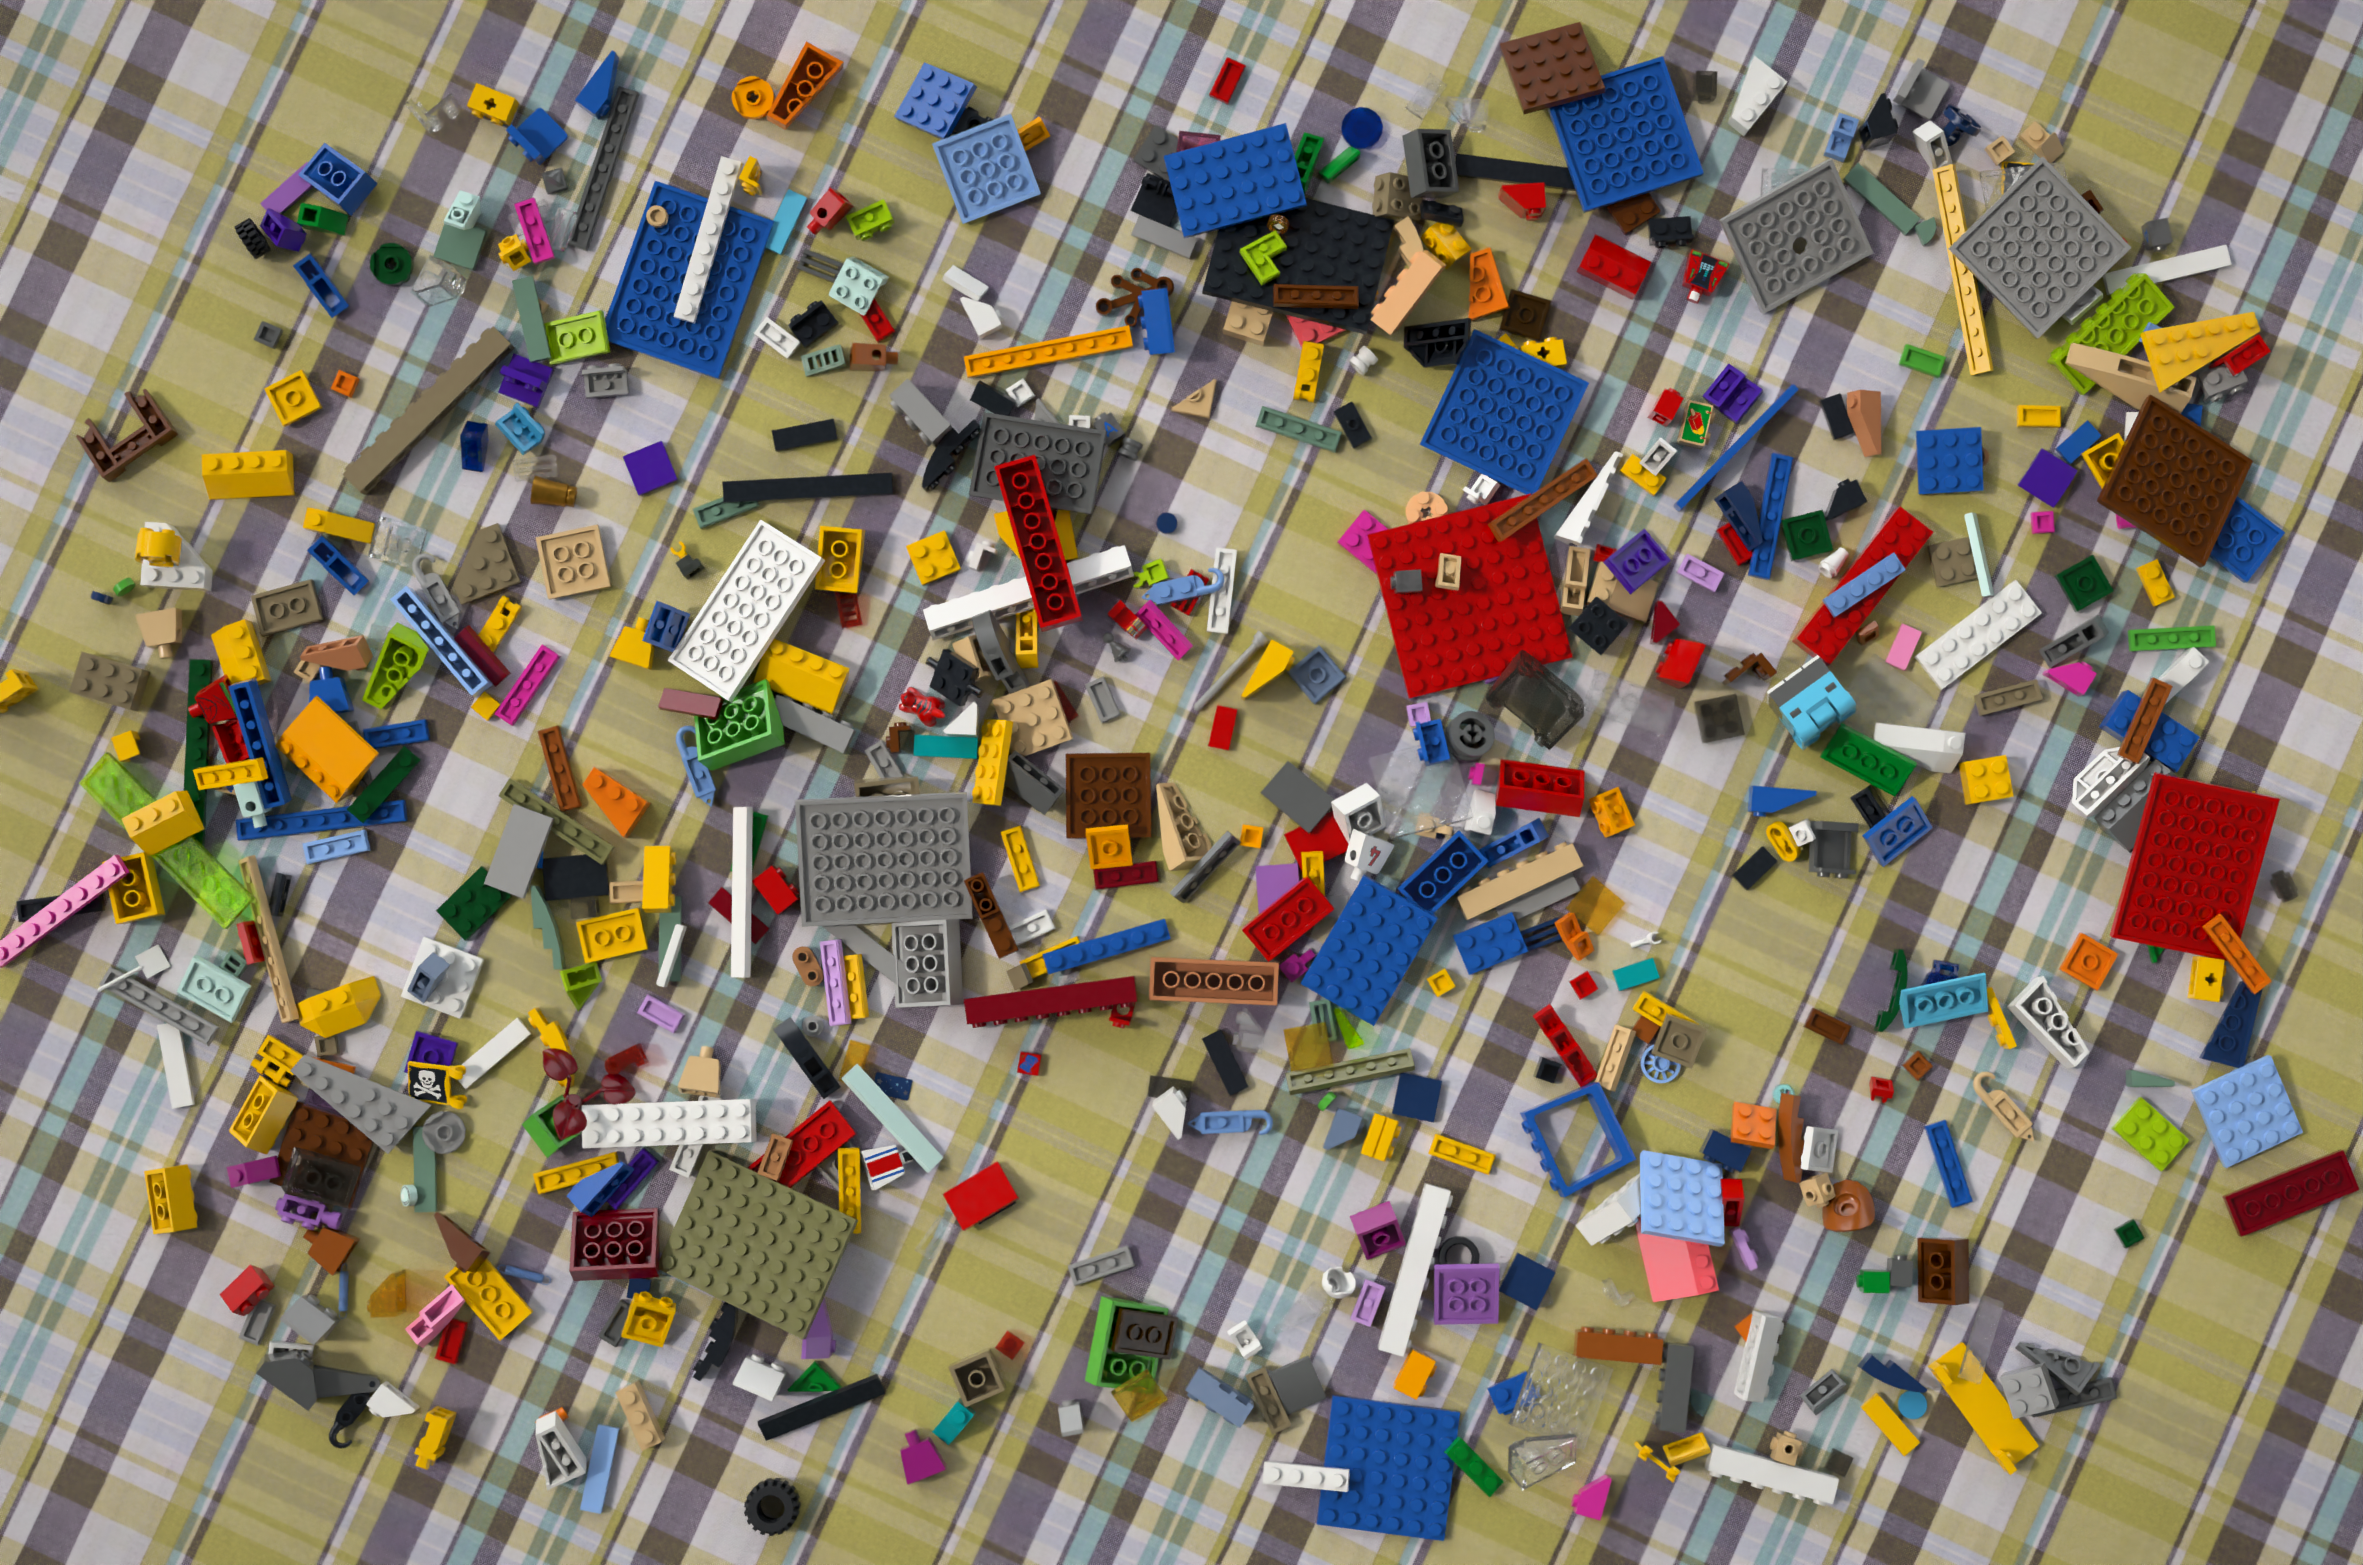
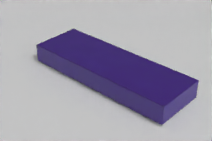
M643 1147L628 1164L635 1170L611 1195L607 1202L617 1210L660 1161Z

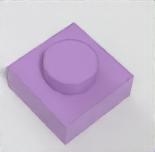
M1427 702L1406 706L1410 727L1416 726L1415 722L1417 721L1420 723L1431 721Z

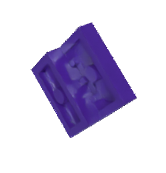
M1728 364L1703 394V398L1728 419L1738 424L1761 396L1763 389L1748 380L1745 374Z
M2041 448L2030 463L2026 473L2018 482V486L2054 508L2078 470Z

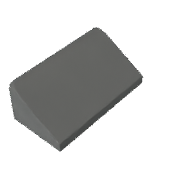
M1831 1369L1804 1391L1800 1397L1810 1410L1817 1415L1848 1390V1387L1837 1373Z

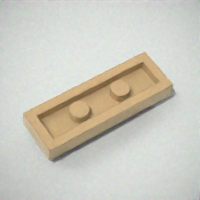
M1615 1024L1595 1082L1600 1083L1602 1088L1616 1091L1636 1031Z

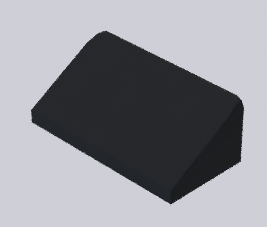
M1871 784L1850 797L1870 829L1890 814V811Z
M276 873L269 903L272 916L282 917L284 915L292 878L291 875Z

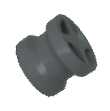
M1124 437L1123 446L1119 448L1118 454L1137 461L1138 451L1142 450L1143 444Z

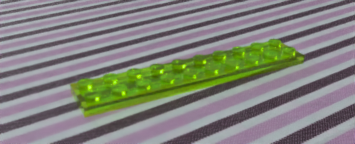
M105 752L79 782L125 830L122 818L157 801L110 752ZM193 835L152 856L223 929H228L255 899Z

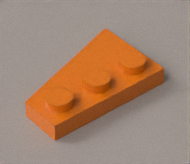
M1491 247L1470 254L1469 318H1471V321L1510 308Z

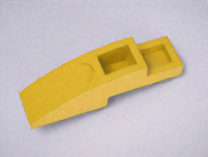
M534 1008L529 1011L530 1018L528 1020L533 1028H538L542 1034L540 1039L546 1047L564 1050L572 1055L568 1040L559 1022L553 1021L549 1024L540 1008ZM575 1074L570 1075L572 1078L570 1088L574 1086ZM567 1078L563 1081H558V1083L562 1087H566Z

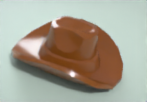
M1845 1179L1834 1183L1833 1187L1836 1197L1829 1200V1204L1822 1209L1823 1225L1825 1228L1834 1232H1849L1869 1227L1874 1221L1875 1208L1868 1189L1859 1182Z

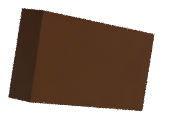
M1812 1008L1803 1027L1843 1045L1852 1026Z

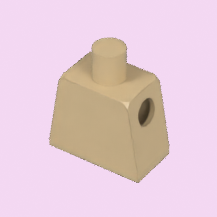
M170 608L136 614L145 645L152 649L158 648L160 659L172 658L171 646L182 643V610Z
M701 1046L699 1057H688L678 1083L680 1093L720 1098L721 1064L718 1059L712 1058L714 1050L712 1047Z

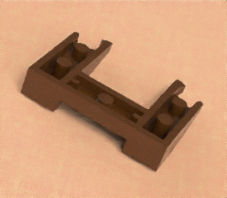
M143 389V396L133 397L132 392L124 393L144 426L112 448L90 418L85 421V424L90 426L84 438L79 435L76 436L101 477L108 482L126 471L125 466L157 444L163 446L179 435L147 389Z

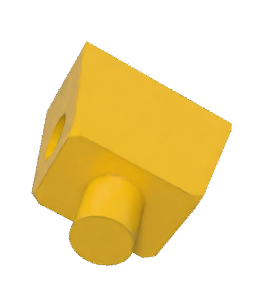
M638 617L635 629L625 626L610 653V657L651 670L655 646L642 641L649 620Z

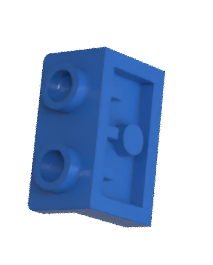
M1523 1371L1487 1388L1497 1412L1504 1415L1516 1411L1515 1407L1523 1404L1524 1407L1531 1405L1535 1402L1534 1399L1538 1397L1527 1371Z

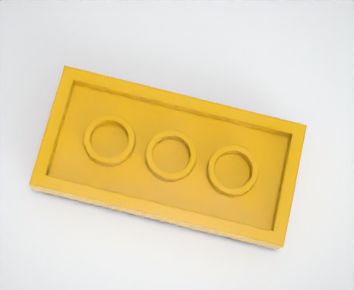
M984 719L981 729V745L978 750V766L975 770V787L972 790V803L1001 806L1013 721Z
M487 1258L476 1273L469 1271L464 1273L455 1266L444 1276L450 1285L453 1284L465 1299V1302L499 1341L505 1338L534 1312Z

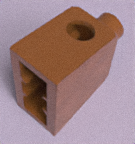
M852 343L850 371H884L886 364L898 365V352H886V345ZM872 356H878L879 360L873 359Z
M328 1226L323 1227L320 1233L316 1230L308 1229L303 1236L305 1240L312 1243L308 1255L332 1276L339 1274L341 1267H343L342 1265L346 1263L360 1240L358 1237L338 1229L329 1228Z

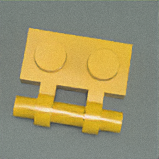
M268 1035L257 1052L264 1057L263 1060L259 1061L255 1058L250 1065L257 1069L256 1072L261 1075H267L277 1085L281 1084L287 1088L291 1080L286 1078L285 1074L288 1072L294 1075L290 1070L304 1055L274 1036ZM270 1062L280 1067L278 1072L269 1067Z

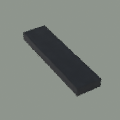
M103 893L74 915L105 911ZM61 895L16 901L18 921L26 922Z

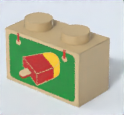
M1692 400L1686 402L1676 444L1700 450L1704 445H1708L1711 433L1708 432L1709 424H1713L1715 412H1712L1713 405Z

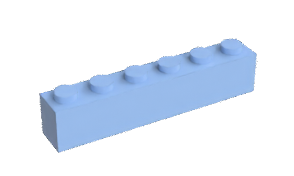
M405 586L390 599L471 696L478 698L493 685L412 588Z

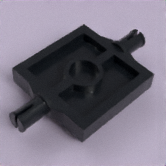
M943 649L939 661L932 657L927 658L926 665L934 669V675L929 685L930 688L958 706H965L967 698L971 693L978 698L983 696L981 693H984V691L975 686L978 667L950 649Z

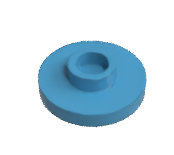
M1905 1391L1899 1397L1898 1409L1906 1418L1918 1419L1926 1412L1927 1401L1920 1392Z

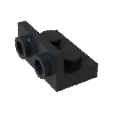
M1691 216L1648 219L1649 246L1655 245V248L1668 247V244H1676L1677 247H1684L1694 240Z
M820 300L808 305L807 311L802 315L799 313L790 319L791 323L788 326L806 349L839 323L825 306L824 302Z

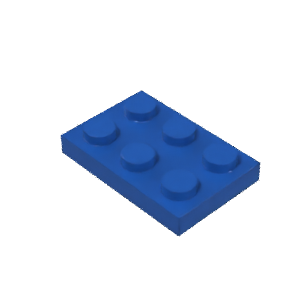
M1911 796L1862 836L1878 863L1884 867L1933 827L1917 799Z
M1513 912L1453 935L1469 975L1528 952Z

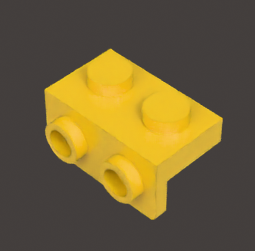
M1437 222L1429 227L1421 236V240L1434 256L1447 265L1445 269L1450 268L1454 262L1465 256L1472 249L1453 225Z

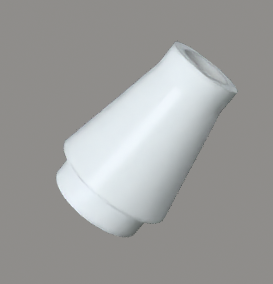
M1840 547L1820 562L1821 565L1818 567L1820 572L1827 578L1837 576L1845 560L1849 557V553Z

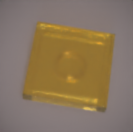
M1591 876L1565 909L1570 913H1575L1578 920L1599 936L1624 906L1625 902L1594 876Z
M1326 1022L1283 1029L1291 1071L1334 1064Z
M1148 1369L1111 1391L1113 1397L1131 1422L1168 1400Z

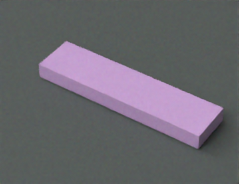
M842 940L820 942L829 1024L830 1026L851 1024Z

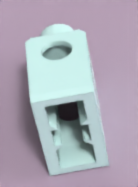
M257 782L233 785L242 816L244 818L252 816L254 828L266 826L267 822L264 813L272 811V808L264 809Z

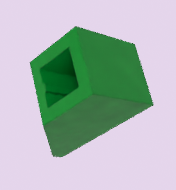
M301 203L297 224L303 229L345 236L349 216L322 206Z

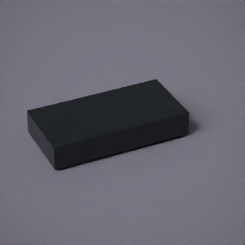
M982 381L977 383L970 398V401L990 412L1010 416L1017 401Z
M1841 393L1819 401L1833 440L1854 433Z
M1761 846L1731 876L1747 891L1777 860L1764 846Z

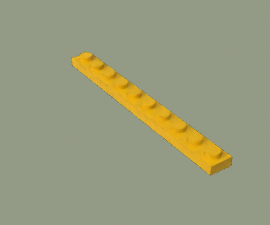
M1950 164L1933 169L1932 171L1970 375L1974 376L1994 370L1977 279L1948 249L1967 230L1956 166Z

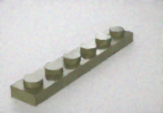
M509 778L498 795L511 805L517 804L554 818L550 831L601 865L606 863L615 849L613 845L512 778Z
M1407 1048L1285 1073L1289 1094L1295 1095L1415 1070L1411 1049Z

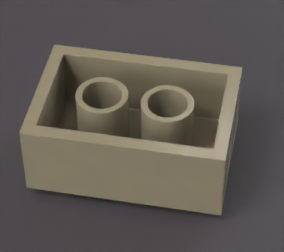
M81 652L69 692L138 712L151 671Z

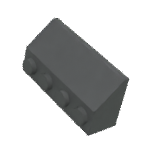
M2157 759L2094 817L2100 829L2129 853L2134 848L2154 772L2176 776Z

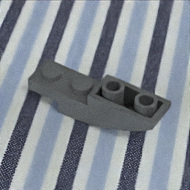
M991 610L973 616L972 622L977 640L996 680L1001 679L1010 694L1027 688L1030 683L1009 650L1011 643Z

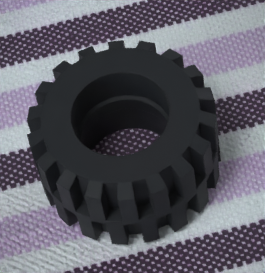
M768 1478L765 1481L759 1482L748 1494L744 1507H746L744 1514L748 1517V1524L754 1526L752 1528L754 1531H761L760 1534L762 1535L766 1533L769 1536H774L777 1533L778 1535L782 1534L794 1524L799 1516V1508L801 1507V1502H799L800 1496L798 1493H795L794 1490L796 1488L793 1485L789 1486V1482L786 1480L784 1482L780 1481L781 1478H775V1480ZM773 1495L782 1500L785 1510L781 1517L770 1518L762 1512L761 1500L765 1496Z

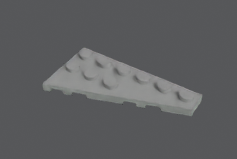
M304 1055L290 1070L387 1154L397 1146L432 1106L308 1055Z

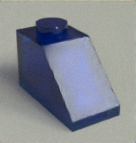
M473 421L466 422L460 435L463 470L484 471L489 441L488 424Z

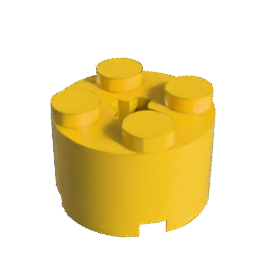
M140 528L137 536L135 560L143 563V560H147L149 565L157 567H173L174 563L178 566L182 538L175 535V531L169 529L155 532L151 528Z

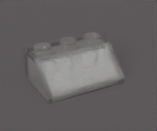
M430 255L410 293L425 306L431 307L456 299L459 294L464 292L467 279L453 266Z

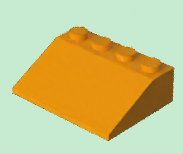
M318 696L314 697L284 731L275 745L336 803L353 793L379 754Z

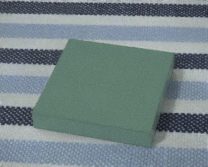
M444 224L433 257L475 271L488 231L476 226L463 230Z

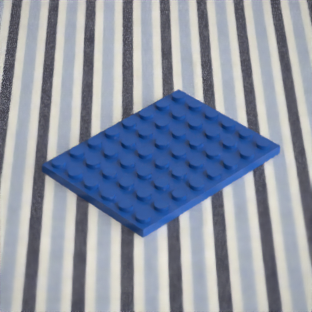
M655 181L605 320L609 343L719 380L764 255L774 221L730 206L696 322L694 324L674 318V313L708 198ZM658 205L667 211L668 222L665 226L655 228L647 221L646 214L652 206Z

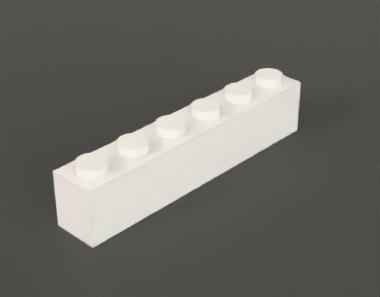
M1710 1444L1711 1453L1707 1455L1705 1468L1710 1471L1709 1475L1722 1478V1475L1729 1476L1731 1481L1743 1484V1480L1751 1482V1486L1763 1489L1764 1486L1770 1487L1772 1492L1782 1495L1785 1492L1793 1494L1792 1497L1800 1500H1805L1806 1497L1814 1499L1813 1503L1826 1506V1503L1833 1504L1839 1482V1479L1834 1475L1797 1465L1791 1466L1771 1458L1719 1444Z

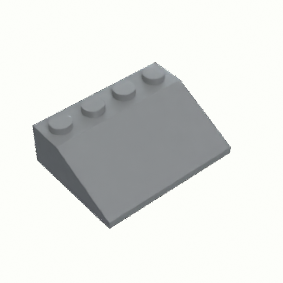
M959 919L892 923L893 955L896 957L897 985L894 983L895 1008L963 1004ZM897 959L904 963L905 969L908 972L917 973L920 976L910 977L906 981L905 987L908 993L898 985ZM913 980H916L918 983L916 991H913L910 986Z

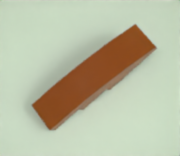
M1781 1093L1778 1116V1142L1784 1180L1800 1183L1803 1170L1801 1169V1156L1805 1142L1801 1140L1804 1118L1798 1117L1801 1096Z

